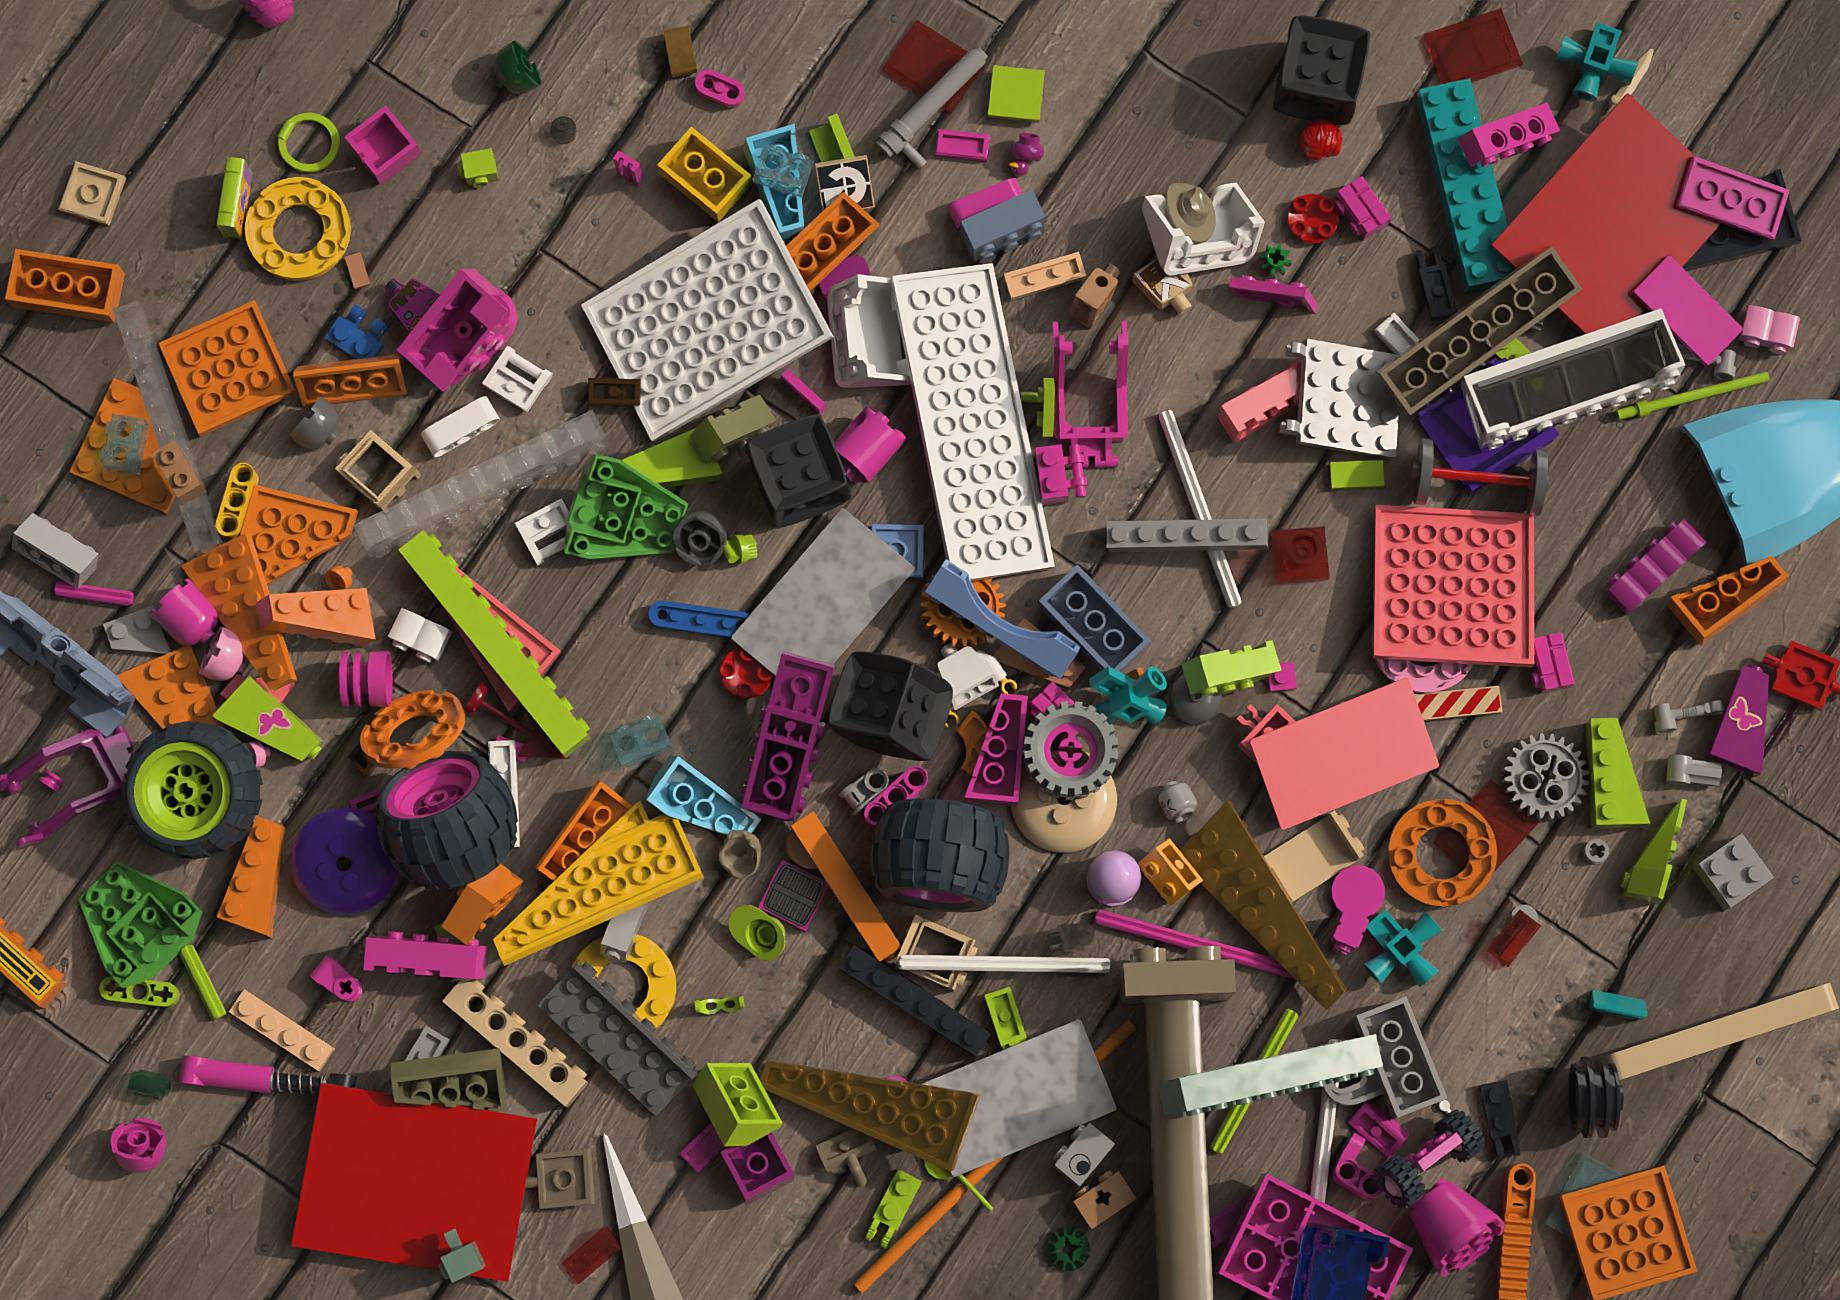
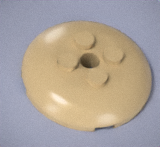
M1059 747L1050 748L1052 759L1060 767L1065 765L1058 758L1059 751L1066 752L1069 758H1072L1074 753H1082L1080 761L1073 765L1076 769L1084 766L1089 760L1090 754L1083 750L1075 752L1073 747H1068L1065 751L1058 750ZM1025 766L1021 767L1018 805L1011 806V812L1017 827L1030 842L1044 850L1073 853L1092 846L1105 835L1113 822L1117 808V792L1112 776L1096 793L1092 792L1088 794V797L1082 799L1074 797L1068 805H1061L1056 798L1051 797L1052 793L1041 791L1039 785L1036 782L1033 783L1029 778L1030 774L1028 770L1026 771Z

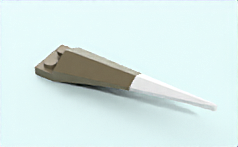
M604 1134L603 1141L630 1299L684 1300L610 1140Z

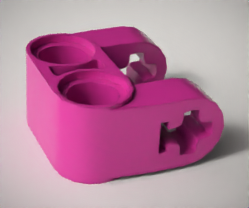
M1354 1132L1333 1167L1332 1178L1337 1185L1361 1200L1371 1201L1382 1193L1379 1189L1381 1186L1376 1183L1375 1180L1377 1178L1373 1172L1354 1161L1366 1141L1365 1138ZM1389 1154L1384 1160V1162L1392 1156ZM1341 1166H1347L1351 1169V1179L1341 1177L1339 1171ZM1364 1181H1371L1375 1185L1374 1194H1368L1364 1191Z

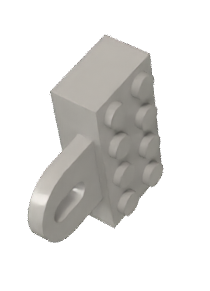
M1407 997L1351 1018L1359 1037L1376 1034L1383 1067L1373 1069V1075L1361 1077L1357 1084L1344 1089L1336 1087L1334 1083L1322 1086L1325 1094L1332 1101L1346 1106L1356 1105L1382 1095L1392 1120L1447 1099Z

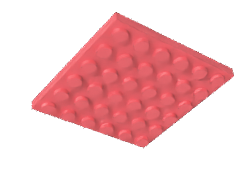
M1375 505L1372 659L1533 667L1534 515L1515 512Z

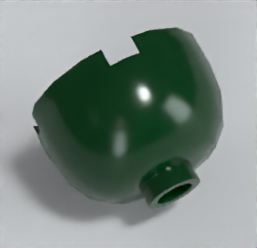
M517 41L508 43L497 52L493 62L495 72L493 79L499 88L504 87L507 91L514 94H524L536 89L542 83V79L535 62L530 64L526 58L530 54Z

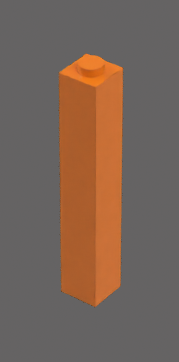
M814 811L791 824L790 827L876 960L879 962L884 960L887 963L899 955L897 950L902 946Z

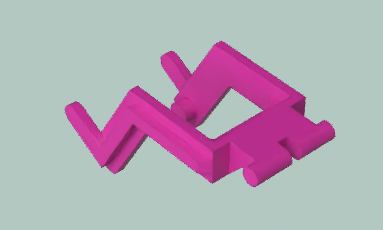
M1121 321V334H1117V340L1109 341V354H1116V420L1109 427H1072L1065 421V355L1073 354L1072 341H1065L1064 335H1059L1058 322H1052L1053 378L1055 384L1054 437L1059 443L1080 445V452L1084 455L1085 462L1082 464L1083 468H1088V458H1094L1095 467H1118V456L1112 457V442H1122L1128 436L1127 321Z

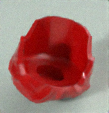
M1325 119L1314 120L1306 124L1299 131L1296 142L1308 159L1319 160L1320 158H1329L1340 154L1343 141L1341 130L1330 121Z

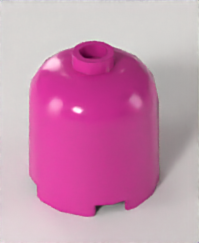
M187 578L184 581L185 586L183 588L179 584L175 586L159 601L162 607L158 611L155 608L152 609L149 615L181 645L194 646L200 641L206 644L215 635L212 630L218 623L217 611L195 584Z

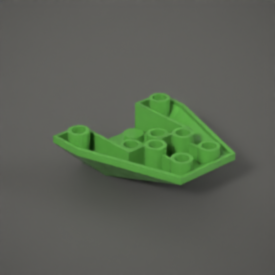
M594 454L582 470L566 524L564 553L588 559L672 553L675 546L673 534L677 524L685 516L688 503L622 460Z
M119 861L111 866L78 898L105 970L122 988L154 978L181 952L183 947L187 946L194 939L202 915L199 907L184 892Z

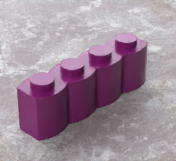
M1685 519L1679 524L1676 521L1671 523L1663 531L1666 536L1661 541L1655 538L1645 548L1648 553L1640 559L1636 556L1625 566L1628 571L1622 577L1617 573L1607 583L1610 588L1605 594L1626 616L1706 543Z

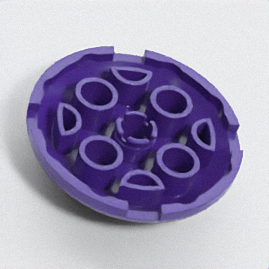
M335 808L313 817L300 830L291 850V874L299 892L309 903L322 911L332 914L352 915L374 907L389 893L398 873L387 859L379 842L375 816L355 808ZM341 856H347L351 859L352 866L348 869H341L337 865V859Z

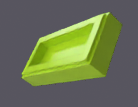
M1383 460L1330 462L1329 464L1331 490L1384 488L1385 486Z

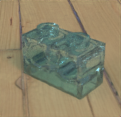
M764 145L754 173L753 182L803 198L814 161L801 153L791 154L785 152L782 147L777 145ZM768 161H773L778 165V167L775 169L768 168L765 165V163ZM793 169L800 170L803 173V175L801 177H795L790 173V171Z
M112 414V419L107 422L105 431L106 437H108L107 446L103 447L101 451V462L108 471L140 476L149 424L144 418ZM130 426L132 428L131 433L126 437H121V430L124 427ZM126 452L127 457L123 462H115L117 454Z
M654 715L643 717L639 720L640 724L629 727V725L618 727L614 730L615 734L610 735L623 769L673 749L660 716L655 718ZM650 729L660 731V736L656 741H648L646 739V733ZM625 739L635 741V746L631 751L621 749V743Z

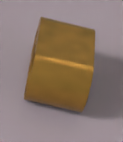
M689 25L663 30L672 77L698 73Z

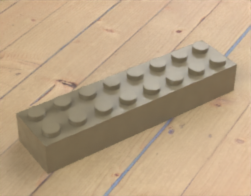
M1552 246L1545 247L1375 373L1405 415H1411L1582 290V287Z

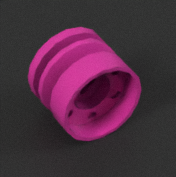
M360 651L355 653L354 660L350 652H342L337 682L341 703L344 708H351L353 698L356 707L361 708L365 695H368L371 707H390L393 675L389 651H371L367 663H364Z

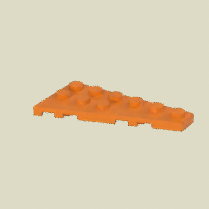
M244 533L181 565L195 586L217 611L218 618L225 628L237 635L242 645V652L270 690H277L296 681L297 678L283 634L281 632L260 629L256 602L270 593L251 534Z
M192 646L181 647L117 675L124 686L135 695V698L162 728L180 722H205L226 729L223 722L212 716L218 708L204 675L199 674L200 664ZM204 774V776L210 781L209 776L207 774Z

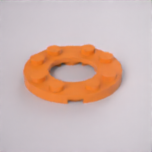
M424 690L410 693L393 700L390 707H382L374 714L376 718L373 719L370 725H365L361 732L360 744L366 758L376 766L391 769H412L417 764L429 759L438 758L444 753V750L457 739L463 730L465 712L458 698L445 691L444 694L434 693L433 690ZM432 716L438 720V723L431 728V735L428 737L424 735L419 743L409 744L407 742L406 746H400L396 742L390 743V736L394 729L411 718Z
M1451 799L1426 801L1411 808L1396 824L1389 843V862L1393 875L1399 885L1414 899L1432 906H1455L1477 896L1490 881L1497 861L1495 836L1486 819L1471 806ZM1450 827L1460 832L1467 840L1470 849L1469 861L1465 869L1457 876L1449 879H1435L1427 875L1419 866L1416 858L1417 844L1420 838L1430 829Z

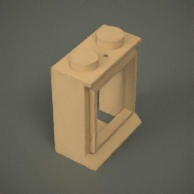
M370 430L367 434L363 433L357 438L354 443L355 447L350 453L346 452L338 459V466L335 469L355 489L384 514H387L389 510L386 506L396 495L400 498L405 493V485L413 477L418 480L421 475L415 467ZM373 442L404 467L379 496H376L348 471Z
M915 915L898 957L900 955L913 954L924 927L964 943L959 956H975L978 948L974 947L976 940ZM897 957L896 962H895V967H897V968H898V957ZM904 970L953 992L957 986L962 988L968 974L964 971L952 970L949 979H945L926 970Z

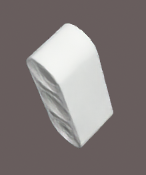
M485 396L422 431L421 436L433 457H439L490 429L500 421V418L489 399Z

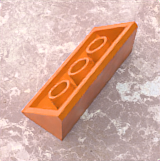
M842 192L786 245L809 291L816 287L880 225L845 192Z
M402 354L297 366L293 372L303 407L313 406L321 396L333 404L408 394Z
M597 780L535 868L554 882L633 806L602 781Z

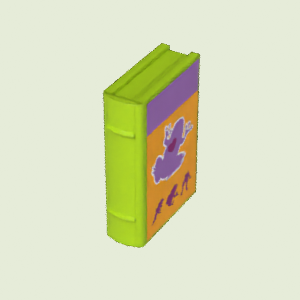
M227 157L216 224L224 238L233 237L238 238V240L243 239L253 174L245 159Z

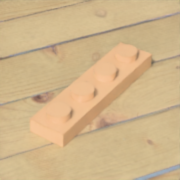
M245 989L229 1011L318 1071L322 1069L335 1049Z

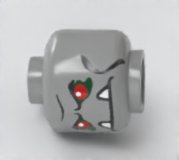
M1177 781L1165 784L1162 788L1163 791L1158 797V802L1165 816L1169 820H1175L1176 822H1184L1193 817L1198 803L1189 785L1177 783Z

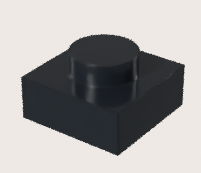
M359 741L348 757L364 776H367L377 766L366 758Z

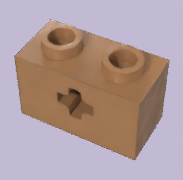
M175 440L151 453L177 498L183 504L206 492L204 485L182 448Z
M1111 1170L1097 1179L1100 1183L1093 1189H1090L1087 1185L1074 1194L1077 1199L1072 1203L1090 1230L1137 1199L1119 1171L1115 1174ZM1097 1192L1109 1193L1108 1205L1105 1206L1104 1203L1097 1204L1095 1201L1099 1197Z

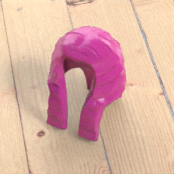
M238 0L239 4L244 6L245 11L250 12V18L255 19L256 24L266 28L281 26L291 18L294 12L293 0Z

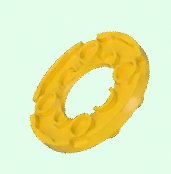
M305 177L286 178L269 185L260 193L253 206H250L245 222L246 241L256 261L274 276L293 281L316 278L332 269L343 257L351 235L349 214L338 194L320 181ZM292 206H307L314 209L321 216L324 223V232L321 240L312 250L303 254H292L283 250L276 243L273 236V225L277 216Z
M637 935L627 961L636 963L644 970L648 977L649 990L647 998L637 1008L635 1013L642 1020L647 1018L658 1028L666 1020L673 1008L676 998V975L669 958L663 950L651 940ZM603 937L598 938L585 947L576 958L572 968L578 961L582 964L587 962L597 971L595 976L598 978L604 967L612 963L600 955Z

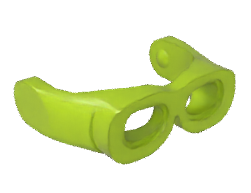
M744 996L726 997L720 1000L706 999L695 1001L696 1013L714 1015L720 1009L727 1013H734L745 1008ZM735 1001V1006L733 1008H726L724 1003ZM716 1003L717 1007L713 1010H707L706 1004Z

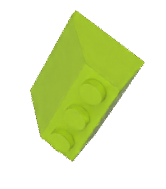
M706 1063L692 1085L724 1146H747L780 1128L783 1124L751 1063Z

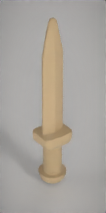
M1649 49L1638 60V66L1630 86L1623 83L1617 94L1611 96L1608 103L1610 107L1606 114L1600 117L1599 123L1625 94L1629 93L1631 95L1649 67L1654 52L1653 49Z

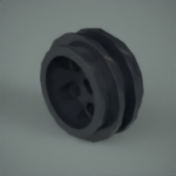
M1604 1056L1596 1057L1594 1066H1592L1589 1057H1581L1578 1065L1577 1063L1571 1064L1568 1075V1110L1571 1128L1573 1132L1581 1130L1583 1138H1591L1594 1129H1596L1599 1138H1607L1610 1130L1617 1131L1620 1111L1623 1110L1624 1105L1623 1087L1619 1083L1617 1067L1614 1063L1607 1065Z

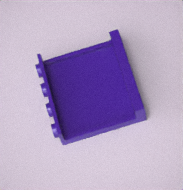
M1504 357L1500 361L1495 358L1484 365L1483 368L1486 369L1507 361V358ZM1505 384L1476 394L1489 427L1501 423H1508L1512 427L1523 423L1511 384ZM1519 385L1529 420L1541 417L1536 407ZM1453 386L1446 389L1440 394L1441 399L1435 403L1429 401L1418 409L1420 412L1415 418L1426 436L1433 440V446L1449 469L1504 474L1532 456L1535 449L1544 448L1559 436L1556 428L1552 426L1541 433H1538L1537 430L1530 432L1526 438L1519 441H1514L1513 439L1504 441V444L1496 449L1489 450L1487 447L1480 450L1461 386L1456 389ZM1479 419V422H1480L1479 424L1481 425L1480 427L1482 428L1481 430H1482V434H1483V433H1484V429H1483V426H1482L1481 421H1480V419ZM1458 480L1468 496L1489 484Z

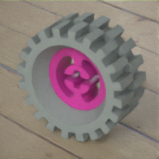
M1068 701L1060 702L1059 706L1054 707V705L1047 707L1045 712H1040L1035 717L1025 736L1023 757L1025 769L1030 774L1029 778L1033 783L1036 782L1039 785L1041 791L1044 793L1048 791L1052 793L1051 797L1057 799L1059 796L1066 797V800H1073L1074 797L1082 799L1088 797V794L1092 792L1096 793L1109 780L1118 759L1119 752H1117L1119 744L1118 738H1115L1114 735L1115 729L1113 725H1109L1107 717L1103 713L1098 714L1095 711V707L1091 705L1088 708L1082 706L1083 702L1075 701V704H1068ZM1061 735H1065L1067 738L1060 743L1058 750L1065 751L1068 746H1073V751L1081 752L1082 744L1075 738L1077 736L1081 737L1089 747V760L1084 766L1076 769L1073 765L1080 761L1082 753H1074L1073 757L1069 758L1066 752L1059 751L1058 758L1065 766H1058L1052 759L1050 751L1054 740Z

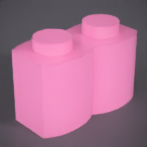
M1748 305L1741 326L1743 330L1740 332L1738 339L1743 341L1744 345L1748 347L1759 348L1761 345L1770 348V351L1773 353L1785 354V352H1790L1794 346L1800 318L1791 314Z

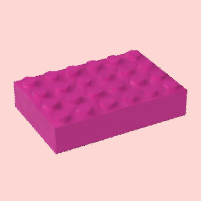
M1261 1173L1214 1269V1273L1267 1300H1389L1413 1248L1269 1174Z

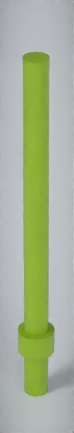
M1766 371L1649 402L1647 400L1638 401L1633 406L1616 410V417L1618 420L1633 416L1643 417L1650 415L1652 411L1769 382V374Z

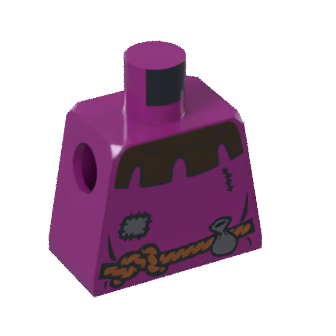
M393 278L385 286V290L393 296L388 302V306L409 334L440 296L439 293L415 278L410 279L405 286L398 279Z

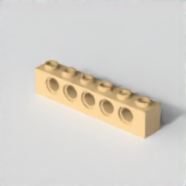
M462 978L445 997L443 1002L497 1049L500 1048L504 1055L568 1108L589 1084L584 1079L587 1074L576 1064L572 1068L564 1062L566 1056L556 1047L552 1050L547 1048L543 1044L546 1039L535 1029L531 1033L523 1027L526 1022L515 1012L511 1015L506 1013L502 1009L505 1004L494 994L490 998L482 992L485 987L476 979L469 981ZM475 998H481L484 1003L482 1010L479 1012H472L470 1009V1003ZM497 1015L502 1016L504 1025L499 1030H493L490 1026L491 1019ZM515 1033H522L525 1040L520 1047H513L511 1045V1037ZM537 1050H541L545 1054V1060L540 1065H534L531 1061V1055ZM563 1068L566 1073L564 1080L558 1083L554 1082L551 1078L553 1070Z

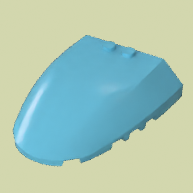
M1808 399L1757 404L1715 414L1682 426V433H1686L1699 449L1739 537L1744 561L1743 567L1769 556H1773L1775 559L1814 536L1840 517L1839 400Z

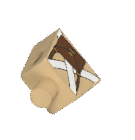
M1157 258L1133 274V283L1158 309L1163 310L1172 304L1177 313L1182 315L1192 307L1185 295L1191 292L1193 286L1188 273L1168 275L1160 266Z

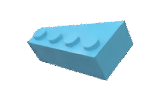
M795 124L745 138L743 148L761 200L783 241L795 238L804 228Z

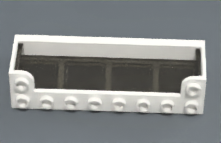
M1658 309L1466 375L1462 379L1461 388L1480 450L1487 447L1489 450L1502 446L1504 441L1510 439L1514 441L1522 440L1528 436V433L1536 430L1538 433L1544 432L1552 427L1553 424L1559 422L1563 424L1571 423L1579 415L1587 413V416L1594 415L1608 405L1617 407L1627 401L1626 399L1635 396L1636 399L1646 397L1651 394L1652 390L1658 388L1661 390L1669 389L1676 384L1675 382H1677L1685 367V362L1662 309Z

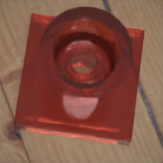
M1325 526L1274 530L1271 532L1276 584L1330 579ZM1298 549H1303L1307 553L1301 554L1299 553Z

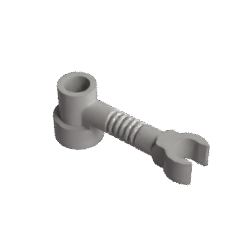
M1676 343L1683 360L1688 359L1699 362L1685 346ZM1670 345V347H1668L1670 358L1676 359ZM1724 349L1710 363L1715 367L1713 376L1716 379L1723 381L1734 379L1736 367L1734 366L1736 353L1734 351Z
M1722 700L1677 709H1670L1668 703L1656 705L1653 707L1656 718L1654 722L1656 734H1667L1676 731L1675 719L1722 714L1721 711H1724Z

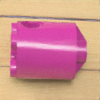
M869 407L863 409L834 442L844 467L846 479L848 481L868 484L906 439L905 435L898 429H892L887 425L889 419L879 411L875 413Z

